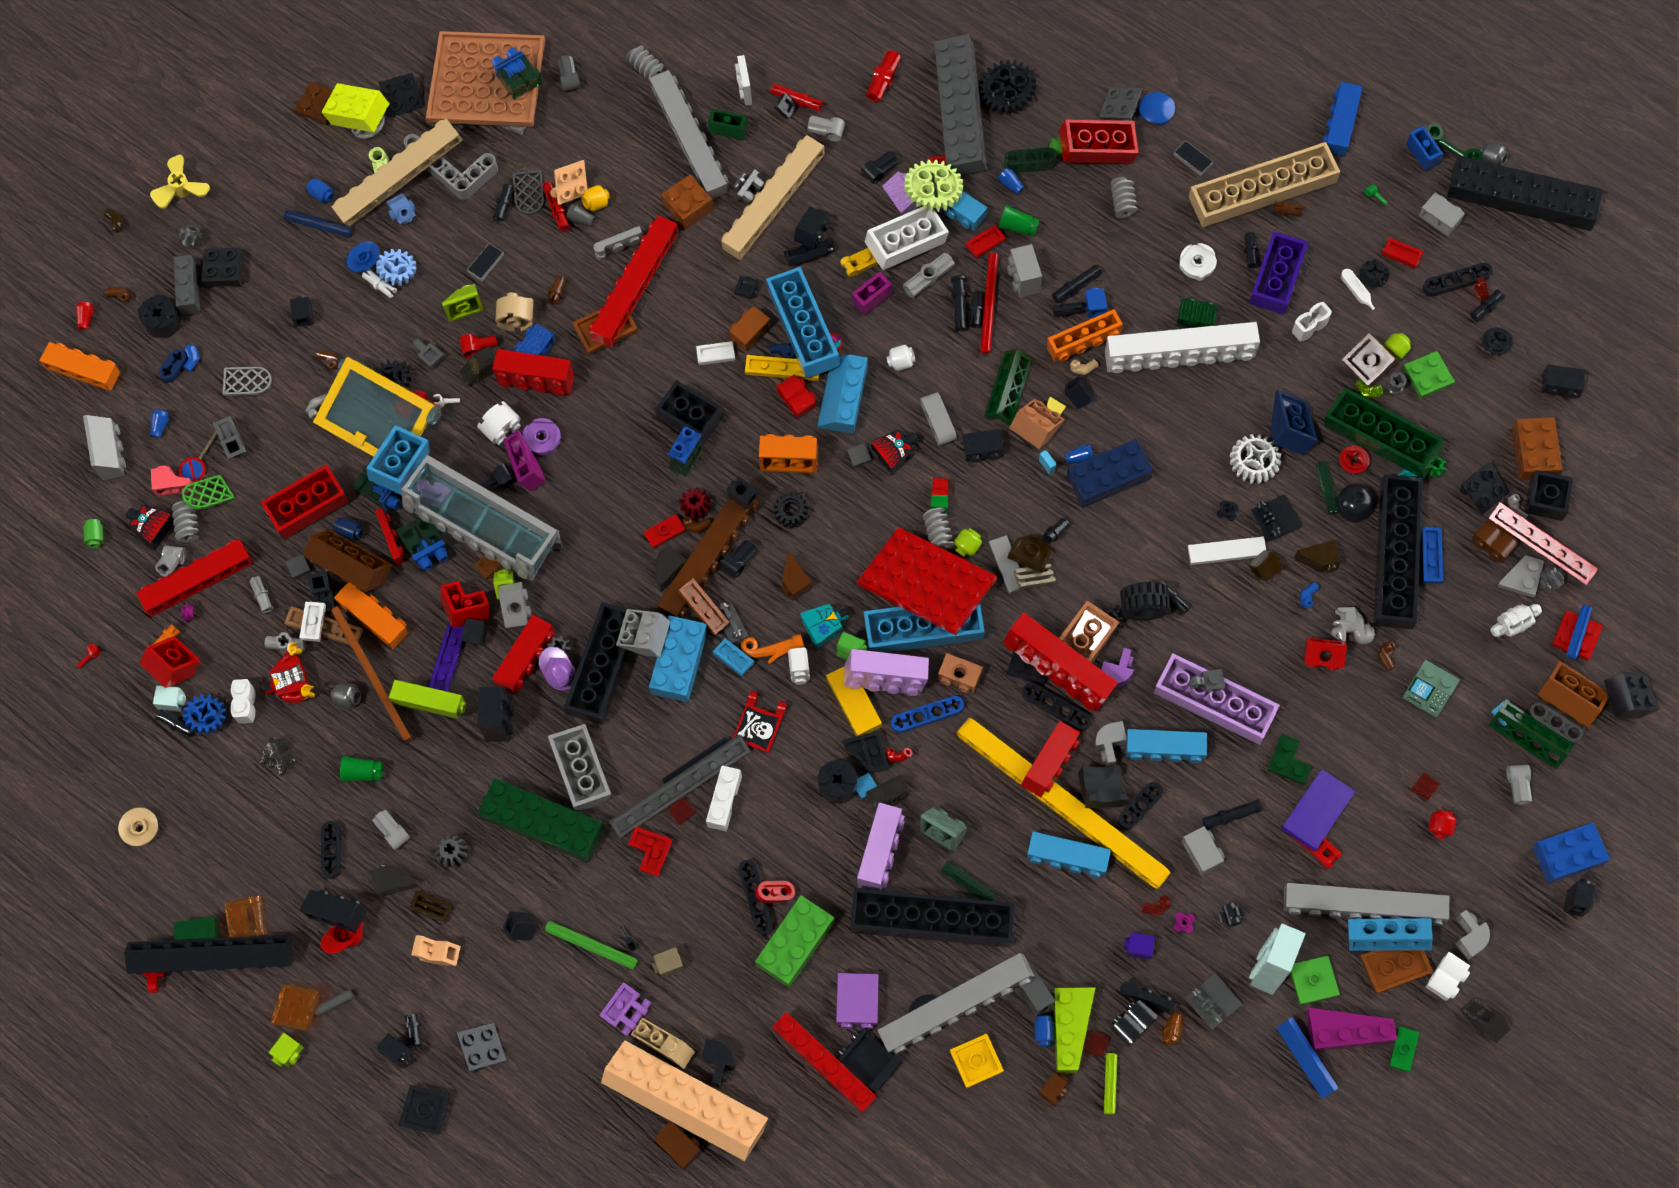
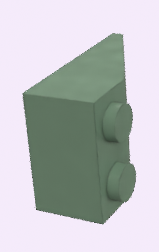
M931 808L923 813L920 822V832L955 852L966 834L967 827H965V824L959 819H951L948 817V813L940 808L937 810Z

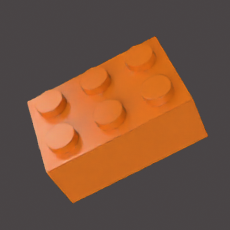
M773 434L760 436L759 463L761 471L817 473V438L809 435L803 437H794L793 435L775 436Z

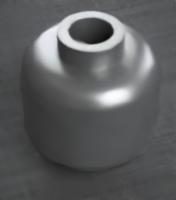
M1489 142L1480 149L1483 156L1481 161L1502 166L1507 161L1508 152L1505 146Z
M340 682L331 690V698L335 706L352 709L359 704L361 692L354 684Z

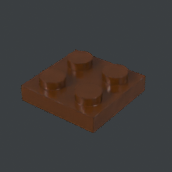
M311 81L295 107V112L327 126L329 121L322 114V110L333 90Z

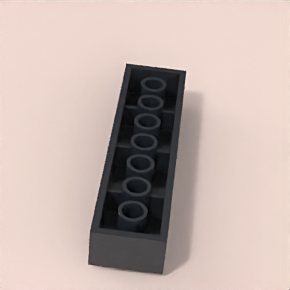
M1458 155L1453 167L1447 197L1591 231L1597 221L1603 189Z
M1384 475L1380 482L1373 626L1413 629L1417 623L1423 478Z
M854 888L850 933L1011 948L1015 903Z

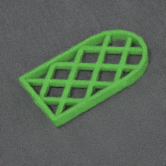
M221 475L190 483L182 491L183 502L187 506L198 510L228 502L235 498ZM207 484L215 485L214 489L208 488ZM196 486L203 489L202 493L195 491ZM216 487L224 488L223 492L217 491ZM205 490L211 491V496L204 494ZM189 491L191 492V495H184V492ZM194 493L200 495L199 500L192 497ZM214 493L221 495L220 499L214 498ZM202 497L209 498V502L201 501ZM192 500L198 502V504L193 505L190 503V501Z

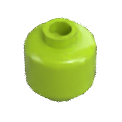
M1403 333L1392 334L1383 344L1398 361L1402 360L1411 349V341Z
M971 528L968 530L963 529L954 540V545L957 547L955 551L963 557L966 554L973 556L982 544L981 536Z

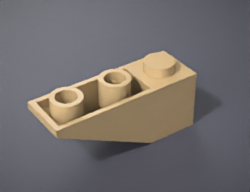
M643 1017L631 1033L632 1036L683 1069L695 1053L685 1042Z

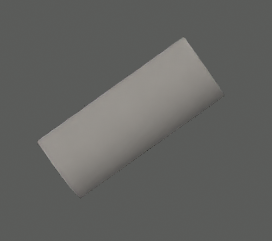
M583 724L548 736L574 810L590 809L607 801L611 797V793L586 725Z

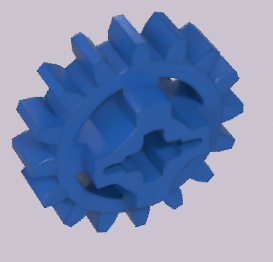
M201 694L200 699L194 696L193 703L188 701L187 707L183 709V721H186V728L191 727L192 733L197 730L198 735L205 732L209 736V731L211 730L213 733H217L216 727L222 729V722H226V709H223L224 703H218L217 697L212 700L210 694L207 698H204L203 694Z

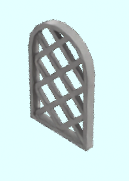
M263 367L224 368L223 396L263 394L271 387V374ZM253 371L256 375L251 379L247 375ZM238 372L243 374L240 379L235 377ZM263 372L268 374L265 379L261 376ZM246 377L249 382L244 385L241 381ZM257 377L262 380L258 385L254 382ZM231 378L236 380L233 385L228 383ZM265 382L267 384L266 388L261 389L260 386ZM238 383L242 386L239 391L234 388ZM252 383L256 387L250 391L247 386Z

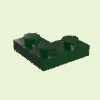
M1281 734L1267 771L1305 785L1312 766L1293 759L1300 741Z

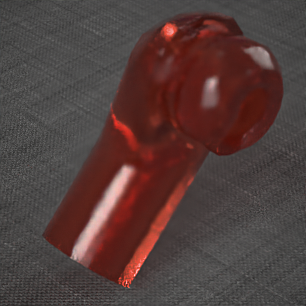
M1161 896L1160 900L1154 905L1143 903L1142 913L1157 916L1163 914L1171 905L1170 898L1168 896Z

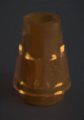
M1171 1013L1161 1034L1163 1042L1170 1045H1178V1042L1181 1041L1182 1015Z

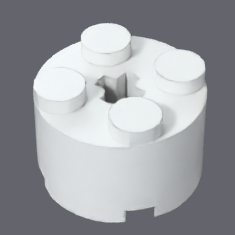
M504 401L501 402V406L496 404L482 417L484 422L482 424L479 422L477 426L493 444H498L499 446L504 444L503 439L507 438L508 434L516 432L521 427L519 424L520 417Z

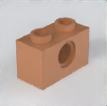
M946 653L938 672V680L946 686H956L964 693H974L982 675L983 667ZM956 672H962L965 676L962 678H957L954 674Z

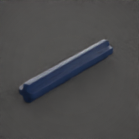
M285 210L283 216L287 221L348 238L351 237L353 232L351 227L291 210Z

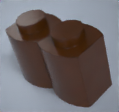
M1490 519L1482 525L1472 538L1474 545L1478 549L1487 551L1493 561L1503 563L1519 544L1516 538Z

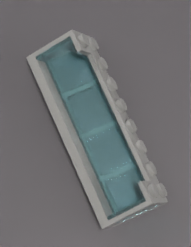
M428 455L402 488V504L406 511L414 512L427 523H433L440 531L450 533L457 541H463L471 549L481 551L488 559L498 561L505 569L517 572L518 576L523 579H529L530 581L534 579L557 539V530Z

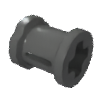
M1399 372L1392 374L1386 387L1388 392L1392 395L1401 394L1407 383L1406 376Z

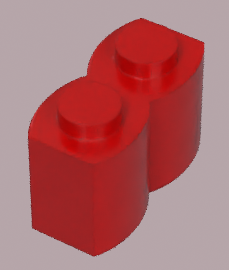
M794 374L778 384L776 391L794 416L799 419L816 407L817 398L812 391L808 392L805 388L804 380Z

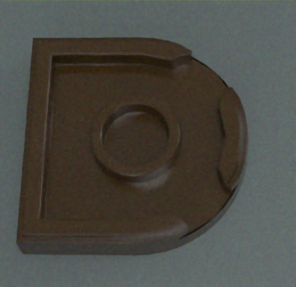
M1033 534L1024 537L1020 536L1013 544L1007 558L1043 573L1050 559L1051 549L1040 536Z

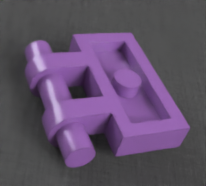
M623 982L599 1016L615 1028H617L620 1022L625 1024L621 1032L628 1036L631 1030H635L636 1024L642 1015H646L648 1012L647 1008L651 1002L645 998L640 1005L636 1002L640 994ZM631 1007H633L634 1009H636V1011L632 1015V1017L628 1019L625 1016L631 1009Z

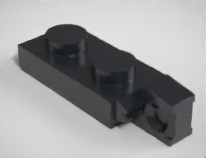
M830 238L820 243L818 242L815 248L800 245L785 250L783 253L788 265L792 266L810 259H816L821 255L830 254L836 251L834 241Z

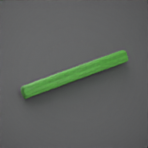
M549 921L545 927L547 933L625 967L634 969L638 961L636 958Z

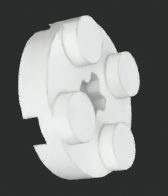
M1206 244L1188 245L1181 253L1179 268L1188 277L1202 281L1215 270L1217 264L1215 252ZM1194 259H1202V264H1196Z

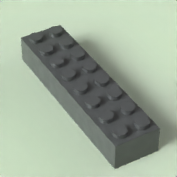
M969 34L935 41L946 166L951 164V170L956 168V174L961 175L987 170L974 44Z

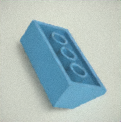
M846 355L839 357V367L829 370L817 428L854 434L868 368V358Z

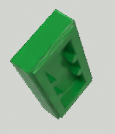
M1399 1026L1389 1067L1409 1073L1419 1032Z

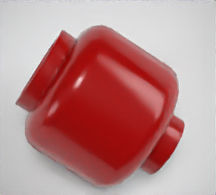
M1437 809V812L1431 814L1428 830L1434 833L1433 837L1445 840L1446 836L1454 834L1457 819L1453 816L1452 812Z

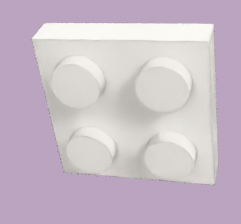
M737 56L738 63L735 64L740 99H744L745 106L752 105L745 56Z

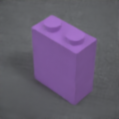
M838 973L836 1023L841 1025L842 1029H852L853 1026H861V1029L869 1030L873 1029V1026H877L878 974Z

